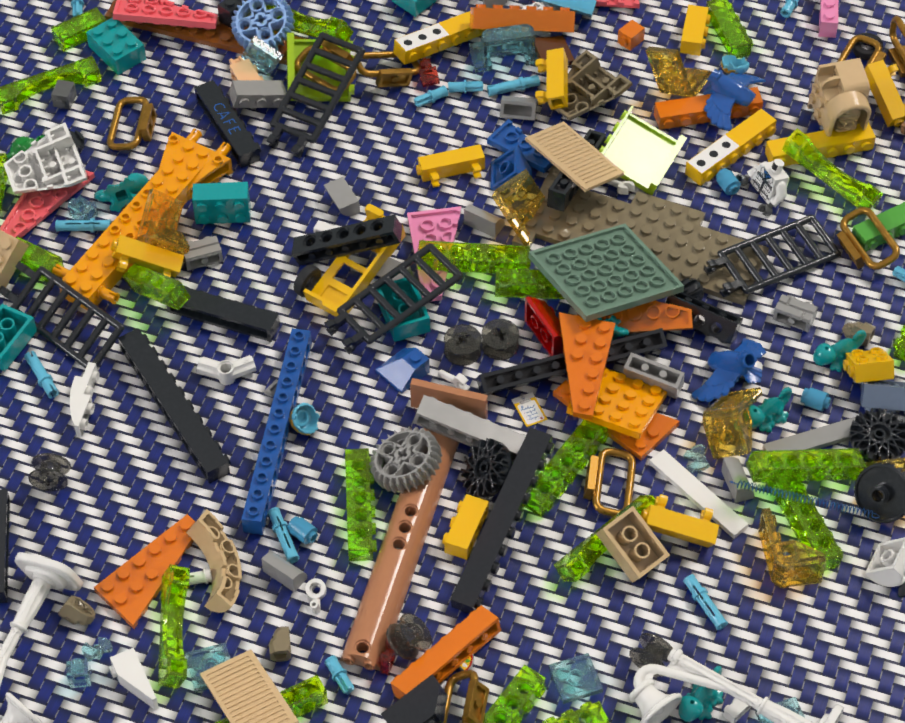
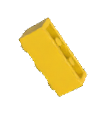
M688 5L680 53L700 56L701 49H705L706 39L704 37H707L709 29L706 25H710L711 15L708 14L709 7Z
M466 494L463 501L460 500L457 507L458 513L456 517H452L450 522V531L444 534L442 540L445 553L465 560L468 559L489 513V501Z

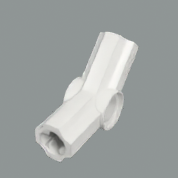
M250 355L232 362L229 360L220 362L207 357H200L196 370L197 373L219 379V382L223 385H230L234 383L236 378L255 372L256 366Z

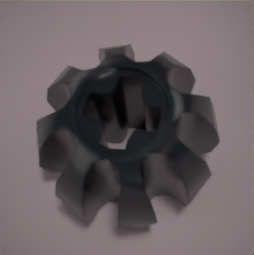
M686 278L681 281L684 285L683 293L699 300L703 299L704 290L698 280Z

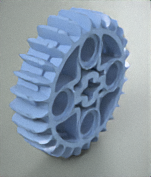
M242 0L243 5H237L238 11L234 10L235 16L231 17L233 21L231 23V30L240 46H243L245 50L249 49L251 53L255 50L257 54H259L260 50H262L263 54L266 53V50L272 53V48L275 47L278 50L279 44L284 46L283 41H287V33H292L291 30H294L293 24L295 23L291 7L285 0H248L246 2ZM270 5L275 8L268 10L266 6ZM251 11L252 15L246 17V15ZM280 29V31L275 35L274 30ZM258 36L259 41H254L250 38Z

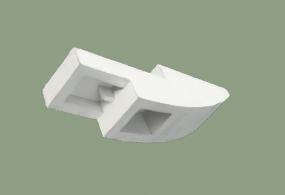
M88 362L83 377H74L70 391V412L77 437H81L83 431L87 430L89 416L93 415L95 404L92 402L91 397L94 391V384L98 382L100 373L97 371L96 363Z

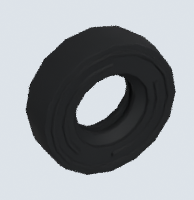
M872 33L858 34L879 41L883 50V42L877 35ZM857 42L852 48V52L860 59L869 60L875 51V47L867 50L861 47L864 42Z
M315 265L305 266L295 279L293 286L295 293L305 297L303 292L305 288L312 291L321 279V270Z

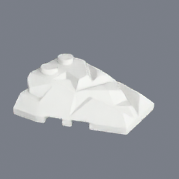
M66 123L48 129L44 132L45 136L38 142L34 140L31 142L32 146L25 152L21 150L3 164L14 194L71 187L87 180V173Z

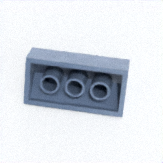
M887 380L861 382V406L869 411L871 408H873V411L880 408L886 409L887 413H891V411L896 413V410L904 411L905 414V382Z

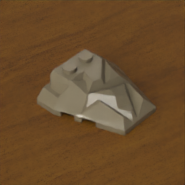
M585 50L572 62V69L568 73V107L555 110L570 121L619 97L633 83L622 74H619L617 77L613 76L600 66L598 57Z

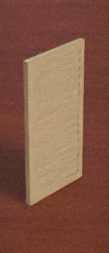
M564 121L525 137L526 142L584 192L624 175L620 168Z
M251 649L200 673L201 678L230 723H299Z

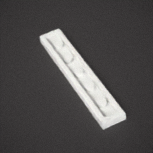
M664 449L649 460V464L700 510H705V508L712 509L713 516L711 519L733 539L748 528L749 524Z

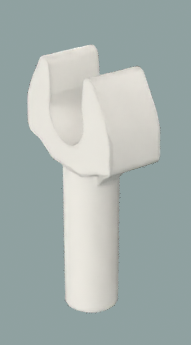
M614 179L607 182V184L617 187V193L628 195V190L635 191V184L630 180L621 182Z
M442 369L439 370L438 376L453 383L456 388L463 390L470 388L469 385L465 384L468 379L461 373L454 376Z

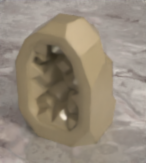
M848 322L843 326L842 331L846 338L852 339L859 330L866 331L867 336L861 346H868L875 334L876 326L867 322Z
M73 595L58 612L61 618H64L71 624L88 625L95 619L93 608L80 597Z
M281 626L274 631V636L269 642L270 660L280 662L291 659L288 626Z

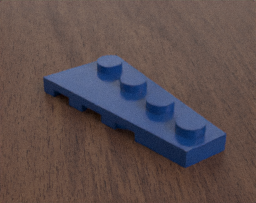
M510 119L505 121L487 138V144L504 153L517 145L528 164L542 173H545L553 166L550 161L525 141L527 136L523 134V130L519 127L516 128Z

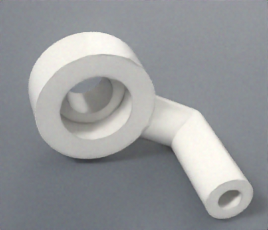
M314 578L307 582L305 591L308 597L312 599L310 602L312 611L317 614L321 610L320 600L326 595L327 588L321 579ZM320 588V592L317 594L313 593V590Z

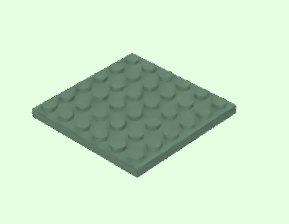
M626 224L529 251L528 258L585 322L684 292V285Z

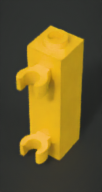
M564 48L547 50L546 60H535L539 73L547 70L546 92L536 91L535 98L538 99V105L548 102L551 110L568 107V58Z
M884 60L867 64L864 70L869 80L870 89L887 127L893 125L895 127L900 126L905 121V104H903L891 78L899 71L897 65L893 64L886 67Z
M479 144L418 157V165L415 166L418 176H421L423 182L431 181L433 188L440 186L438 180L441 178L472 172L474 179L482 178L480 172L485 169V155Z
M120 235L117 240H113L111 245L112 257L119 259L116 271L124 273L128 263L162 273L159 284L167 286L171 276L176 277L181 271L184 255Z
M660 494V496H656L655 505H650L641 512V517L654 532L708 548L716 544L719 525L710 522L713 516L712 509L705 508V510H701L700 519L665 509L668 496Z

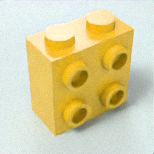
M874 347L868 351L855 349L852 352L846 353V359L843 360V368L856 383L894 379V360L884 349Z

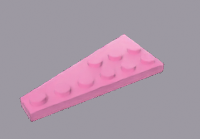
M461 206L407 213L414 254L431 243L450 261L460 219ZM429 252L423 256L422 259L446 282L448 269L432 253ZM416 264L419 282L429 292L439 287ZM443 293L435 299H433L432 301L442 300Z

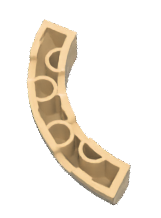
M206 509L186 533L202 550L211 570L212 589L204 607L210 611L221 613L229 610L239 595V584L242 579L241 563L232 539L229 540L223 532V525Z

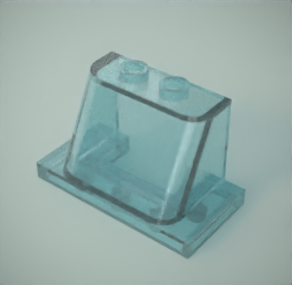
M520 24L483 31L480 42L469 43V51L475 73L492 71L490 58L523 54L526 66L535 65V60L538 59L535 53V38H537L533 27L529 24Z

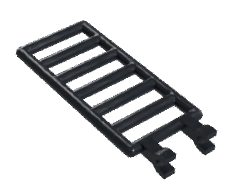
M324 32L318 35L270 121V126L275 128L266 140L270 143V147L276 149L283 132L299 138L292 147L291 152L294 153V157L301 158L308 142L315 143L363 58L365 54L364 48ZM325 40L357 54L353 61L322 50L320 46ZM315 55H318L349 68L343 76L311 62ZM307 70H311L341 83L335 91L303 77ZM299 84L329 95L332 99L328 105L295 93ZM293 99L321 110L324 114L320 120L287 108L290 100ZM283 114L311 124L316 128L312 135L284 125L279 120Z
M808 215L719 250L717 252L719 258L708 260L706 262L708 266L704 267V271L709 275L722 267L727 268L735 281L731 283L726 282L722 285L724 289L720 290V294L724 298L740 289L744 294H750L837 259L841 256V252L815 216ZM811 223L832 253L823 255L803 225ZM796 229L817 259L808 261L788 231ZM781 235L802 265L793 267L772 237ZM766 241L787 271L778 274L757 243ZM750 246L771 277L763 280L742 249ZM735 252L756 283L748 286L727 255Z
M429 243L337 308L339 315L334 319L324 322L327 327L326 330L332 336L342 325L348 323L356 332L351 338L349 337L342 341L345 346L344 350L350 354L364 341L367 344H372L463 278V273L433 244ZM429 252L432 253L454 276L445 282L422 257ZM416 263L439 287L429 292L406 268ZM401 273L424 297L415 303L392 278ZM386 284L409 308L400 314L377 289ZM371 295L394 319L384 324L361 300ZM356 305L378 330L369 335L347 313V310Z
M19 261L15 267L31 279L19 296L4 286L0 287V294L13 302L11 308L21 311L19 307L41 276L46 277L49 280L26 312L27 315L33 317L53 287L57 285L61 288L62 291L39 323L35 322L37 332L85 369L89 361L84 357L107 324L115 328L92 361L98 367L123 332L124 326L45 267L40 266L35 272ZM69 294L75 301L53 332L50 333L45 327ZM80 305H84L88 308V311L66 342L63 343L58 339V336ZM96 314L101 318V321L79 352H75L71 349V346L93 315Z

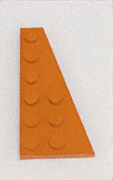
M657 300L601 317L605 320L614 315L616 319L621 320V323L617 326L628 329L629 334L644 333L663 328V331L693 329L692 309L658 302Z
M559 312L573 417L593 420L615 330V323L598 319L585 322L581 316Z
M565 380L553 391V396L567 407L571 399L568 380ZM656 413L639 439L592 422L589 423L642 461L679 426L680 421Z
M188 514L94 587V591L133 629L136 628L142 614L146 613L153 598L157 597L171 576L174 567L182 560L181 557L186 549H189L194 542L186 533L195 523Z

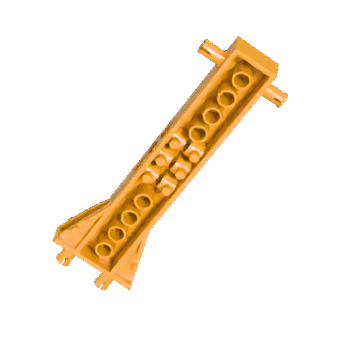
M195 128L186 138L171 132L159 170L71 270L56 264V267L52 269V273L62 278L65 283L98 306L103 299L115 305L120 298V294L111 289L133 264L128 263L124 273L116 271L119 259L112 257L111 245L113 240H117L120 235L151 244L187 201L192 199L193 184L218 183L220 177L225 174L229 176L233 173L231 158L226 157L232 150L231 146L223 142L216 151L196 143L202 137V133L199 130L196 131ZM69 294L65 298V300L72 303L75 301ZM80 305V307L88 310L84 305Z

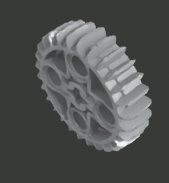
M409 426L407 430L401 428V431L398 433L394 430L393 435L387 434L388 438L386 440L381 439V445L376 444L377 450H373V456L370 457V471L375 481L382 489H386L388 492L392 490L396 493L399 490L400 493H403L405 489L408 492L413 487L417 489L418 485H424V481H431L430 476L436 475L435 470L440 469L439 464L442 462L441 447L436 438L424 428L419 430L418 427H415L412 430Z

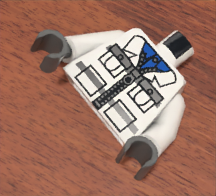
M775 159L771 162L764 161L748 170L746 175H736L738 180L742 179L740 182L741 186H746L751 178L750 182L768 204H761L758 207V211L763 212L762 214L765 216H770L773 212L772 208L783 202L787 196L789 176L783 170L784 162L781 159Z

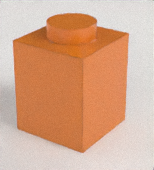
M631 20L618 30L617 42L631 51L644 41L645 28Z

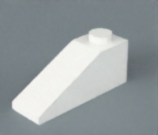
M134 648L110 657L112 665L109 666L112 677H117L120 685L154 710L158 709L157 698Z

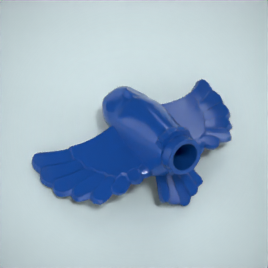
M714 69L707 78V81L710 82L709 86L703 92L704 95L712 93L710 98L706 100L704 111L707 112V117L710 118L711 124L716 125L720 129L731 130L730 116L733 105L735 103L742 106L750 105L756 94L747 86L754 83L766 82L765 79L740 73L725 75L722 70Z
M743 338L739 347L734 351L712 352L707 363L715 371L700 388L692 393V398L710 402L713 399H719L722 395L727 396L730 389L735 387V382H738L741 376L749 384L760 383L762 370L754 367L757 359L762 358L766 354L765 348L760 343Z

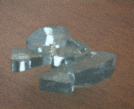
M695 445L685 452L684 459L693 458L695 461L686 466L688 471L694 473L695 470L704 471L710 467L709 462L705 458V445Z
M98 637L99 644L93 647L86 642L81 648L84 658L87 661H92L97 656L101 658L103 653L112 652L113 647L110 640L106 637Z

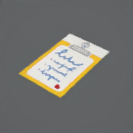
M533 392L511 399L526 427L548 420Z

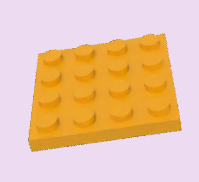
M605 367L593 420H584L639 439L667 397V391L662 390L661 387L645 384L642 380L628 378L623 373ZM570 402V404L567 407L566 413L573 416L572 406Z

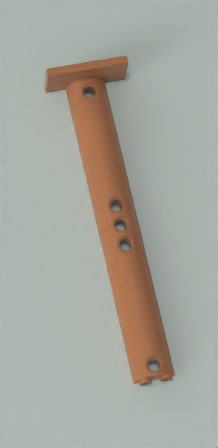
M412 378L410 383L411 407L418 408L423 395L434 397L443 403L451 404L463 411L471 412L480 418H488V395ZM424 428L436 438L441 447L442 462L439 464L440 469L435 470L436 475L430 476L431 481L426 480L424 485H418L417 489L413 487L410 492L405 489L403 493L399 494L340 659L345 664L363 666L368 670H381L459 444L456 440Z

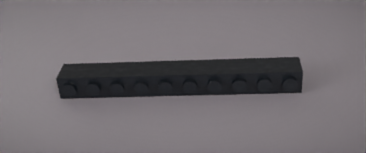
M139 328L118 337L120 350L208 483L210 484L230 474L229 465H231L229 457L226 454H222L219 442L212 439L208 426L204 427L200 414L194 412L192 402L189 399L186 400L182 387L176 385L174 375L167 372L165 362L159 360L157 350L154 346L151 347L149 345L150 342L147 335L142 334Z
M663 328L613 340L606 365L628 359L631 352L642 356L665 349L668 345ZM564 353L480 374L476 378L481 394L490 395L567 375Z
M529 428L450 599L452 608L470 614L483 605V596L485 592H489L492 585L491 578L499 570L501 556L505 557L508 550L507 543L509 539H513L516 532V523L521 522L524 514L522 510L531 500V490L537 487L539 482L538 475L546 467L547 455H551L555 444L552 441L551 434Z

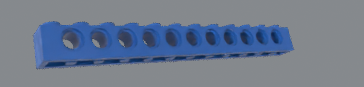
M294 328L291 330L241 519L243 532L259 535L264 533L268 511L270 510L291 428L289 421L290 413L297 405L312 347L311 331Z

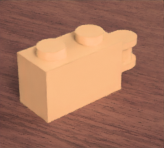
M241 55L234 60L232 58L229 59L232 80H264L262 76L258 75L257 67L255 64L252 65L250 59L244 60Z

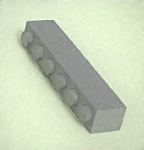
M423 395L413 423L470 447H478L477 442H480V439L486 441V438H491L499 441L508 448L512 464L526 437L525 434L517 433L508 427L500 426L488 419L480 418L471 412L463 411L451 404L443 403L434 397Z

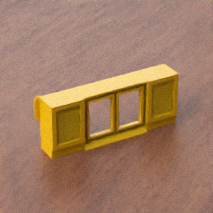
M372 204L366 205L365 212L367 217L364 221L386 217L384 216V211ZM402 225L401 242H402V240H403V239L405 238V236H406L403 225ZM399 244L371 250L377 256L368 268L348 259L350 255L337 257L312 291L304 289L303 292L306 300L337 317L339 315L337 308L367 288ZM344 264L363 274L353 288L334 279Z

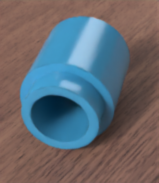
M724 168L716 174L717 183L727 195H734L739 191L741 183L731 170Z
M810 387V389H804L800 402L804 403L807 407L824 411L825 408L828 409L831 398L829 393Z
M295 516L288 524L287 529L290 531V534L305 545L313 543L317 539L318 529L304 518Z

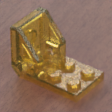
M649 46L645 50L660 93L694 97L708 82L707 78L711 74L710 70L684 68L678 49Z
M527 169L495 189L492 198L526 247L531 242L528 239L530 233L524 224L534 217L545 200V196Z
M154 188L150 189L136 240L181 255L187 254L190 246L183 233L177 231L184 202Z
M760 387L729 392L727 396L722 395L703 412L702 423L713 459L749 454L752 451V419L749 406L756 403L757 399L762 395Z
M770 508L762 509L758 533L771 582L780 588L821 583L826 565L825 554L796 540L781 542V535L779 532H776L775 528L777 527L775 515H772ZM788 552L790 555L784 556L783 553Z

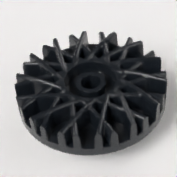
M871 408L870 411L866 410L865 414L860 412L859 416H856L855 421H852L850 427V444L860 456L873 462L893 461L905 452V422H903V419L899 421L898 414L893 415L892 411L890 415L886 414V409L881 411L879 408L877 412H873V408Z
M486 438V441L480 439V442H477L478 447L471 446V450H468L472 453L471 457L464 456L466 461H463L467 468L466 470L461 468V471H463L461 476L466 478L461 481L464 483L463 487L467 488L465 491L482 499L490 498L501 490L511 469V456L508 448L503 443L491 438Z
M883 462L875 463L866 467L858 475L854 485V496L858 507H861V510L864 508L865 511L868 509L870 512L868 518L879 523L895 522L905 516V471L901 472V467L896 468L894 467L895 464L891 465L890 462L885 464Z

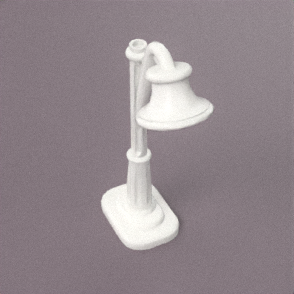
M23 552L17 553L14 560L16 565L33 581L21 602L14 620L10 622L12 628L0 649V687L8 659L22 634L28 632V626L42 606L50 589L57 588L71 591H79L81 589L83 581L67 565ZM9 692L5 694L8 705L0 723H43L15 696Z
M674 648L667 657V660L671 661L667 667L658 664H647L637 670L633 681L635 689L628 697L630 702H636L641 711L642 720L640 723H661L677 708L682 700V695L680 693L669 695L659 691L654 686L655 682L653 680V676L658 674L728 693L757 710V715L761 714L773 723H813L801 715L768 700V697L763 699L684 655L681 649L676 650ZM836 704L830 714H824L820 722L817 721L816 723H838L844 707Z

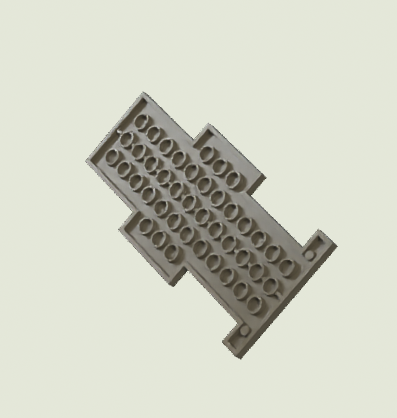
M554 165L551 167L512 240V246L529 251L536 238L557 244L626 224L680 282L686 278H694L700 282L704 293L745 306L750 295L744 294L740 289L723 298L720 290L724 289L722 287L724 283L735 281L726 267L717 269L709 275L704 271V267L708 266L706 264L708 260L719 258L717 255L719 250L744 241V239L701 226L705 219V212L637 191L630 204L593 191L584 192L581 188H579L564 212L547 207L548 189L561 172ZM759 245L767 257L769 247ZM749 246L742 249L757 272L760 273L763 264L752 248ZM736 253L727 255L748 286L754 284L755 280Z

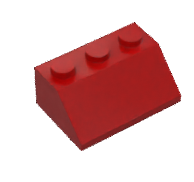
M530 296L525 297L526 324L550 356L564 353L560 322L553 308L548 306L544 300Z

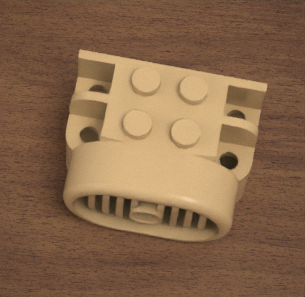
M856 58L818 66L814 83H812V91L809 94L807 108H813L814 119L818 121L819 125H822L828 137L831 136L833 128L836 132H844L856 129L859 123L863 130L867 128L871 116V108L867 100L870 84L861 59Z

